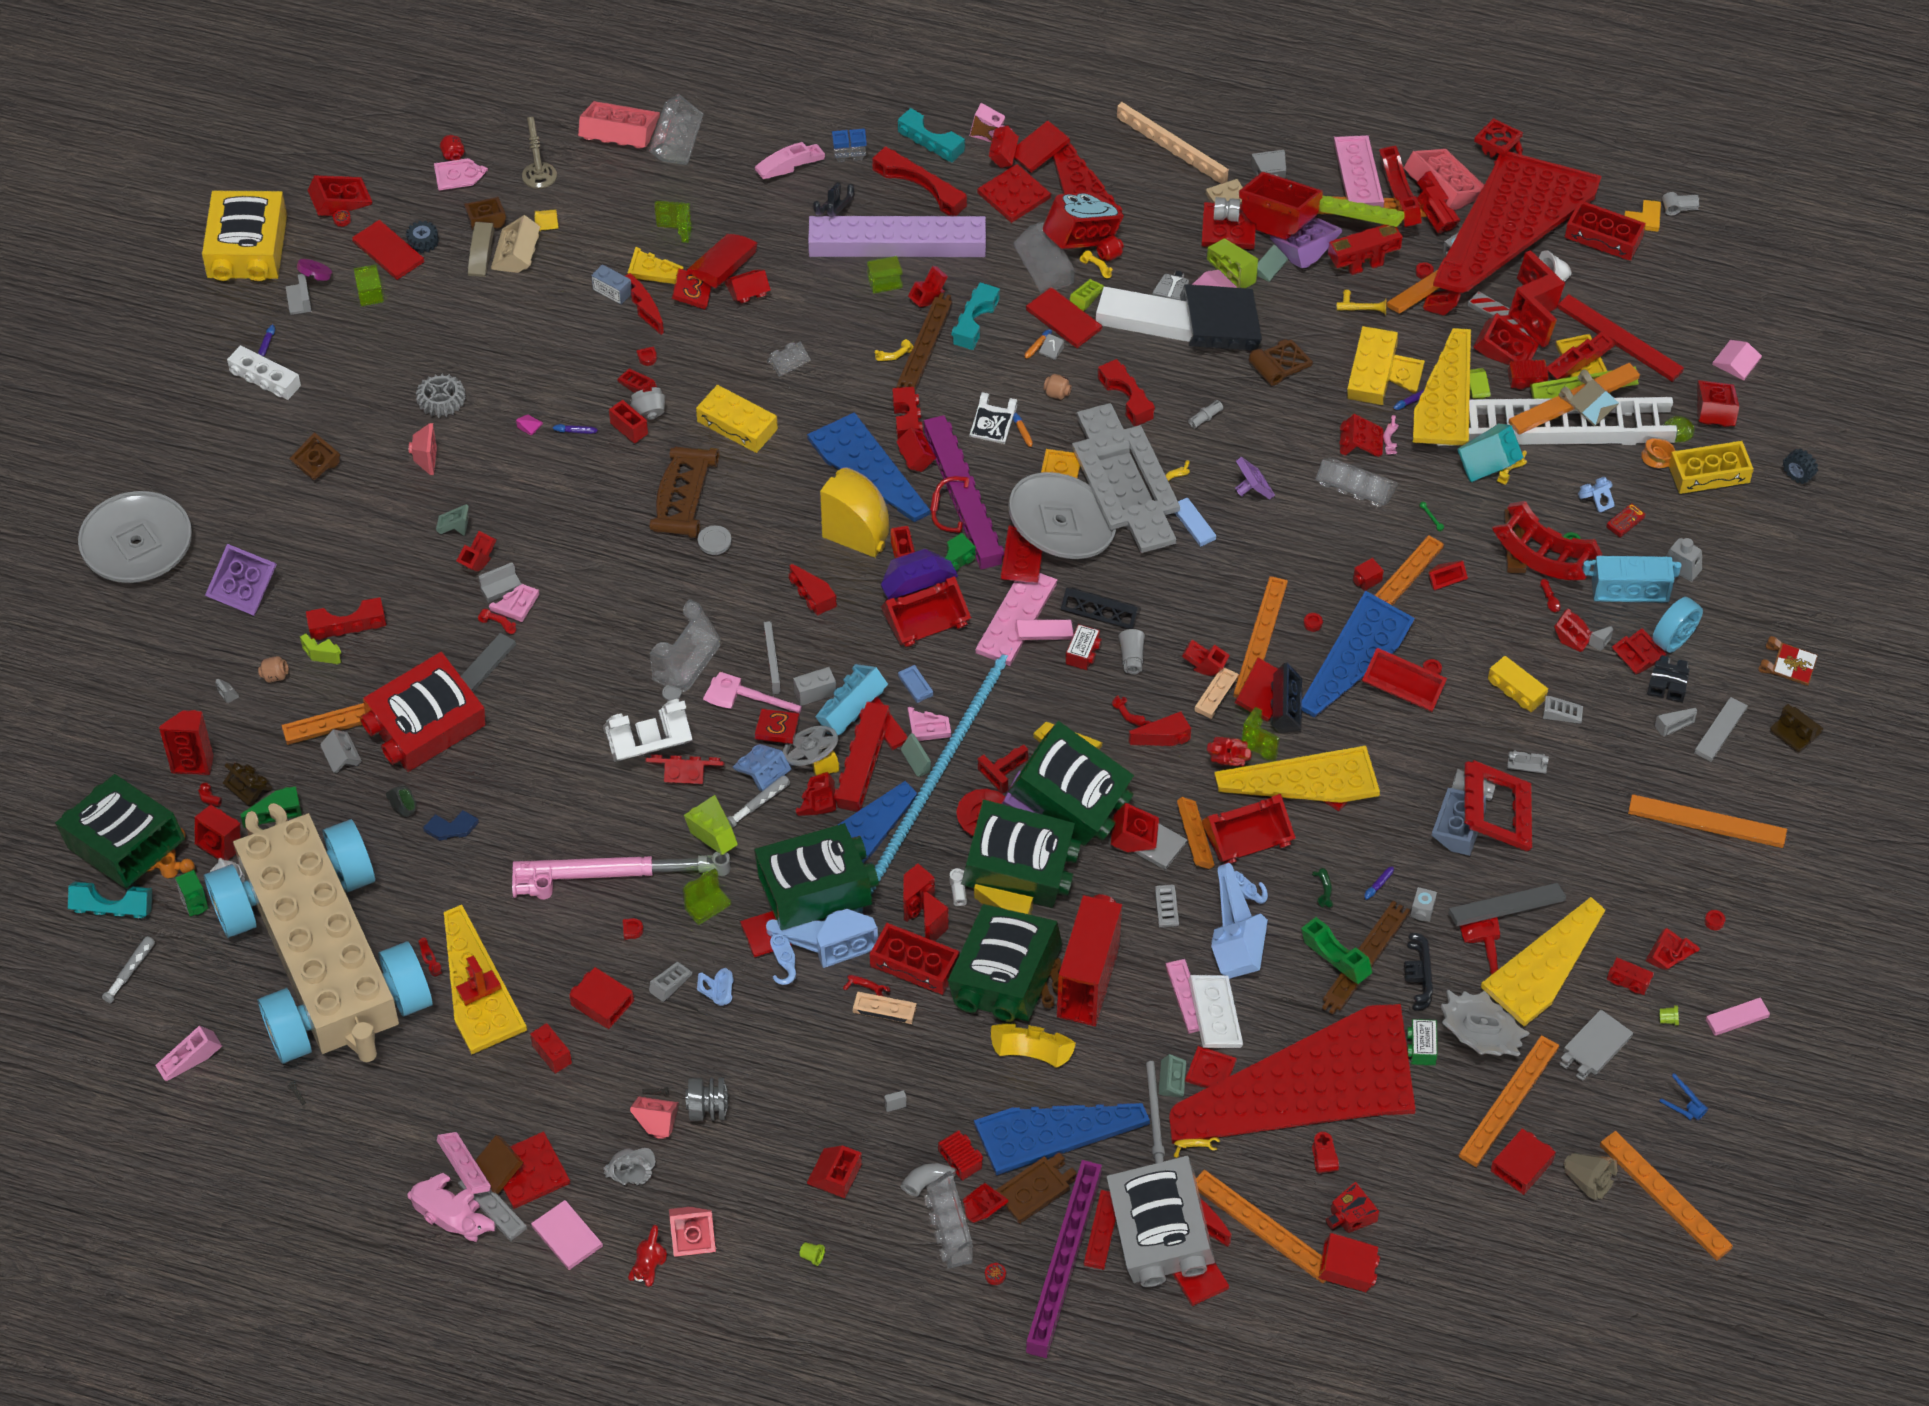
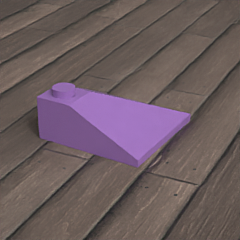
M1314 217L1288 239L1285 240L1273 235L1270 236V239L1292 264L1300 268H1307L1322 256L1329 248V242L1335 240L1342 233V229Z
M227 544L205 596L255 616L277 564Z

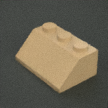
M523 215L504 227L501 231L491 269L515 273L527 269L532 262L531 258L535 251L536 241L539 238L540 226Z

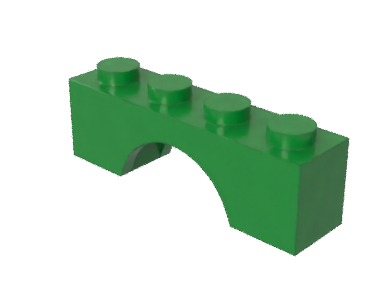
M961 533L947 542V555L945 558L951 561L957 571L960 567L971 563L976 558V547ZM929 587L915 591L914 593L923 591L925 589H928Z
M1317 917L1301 928L1305 944L1356 984H1359L1373 973L1369 957L1356 947L1352 950L1345 948L1335 938L1329 926Z

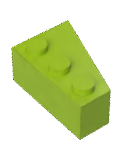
M1225 238L1208 247L1207 260L1217 270H1220L1237 288H1247L1256 283L1258 258Z
M715 795L697 807L692 808L684 815L690 833L721 855L738 845L732 827Z

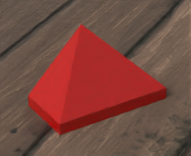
M1462 560L1438 564L1429 571L1433 590L1468 579L1464 561Z

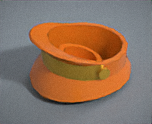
M1648 439L1646 447L1642 451V459L1648 466L1665 468L1669 466L1671 453L1675 451V448L1666 440Z

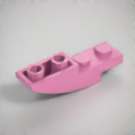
M800 142L768 156L755 166V170L762 179L793 172L794 166L823 160L825 153L817 144L806 146L803 142Z

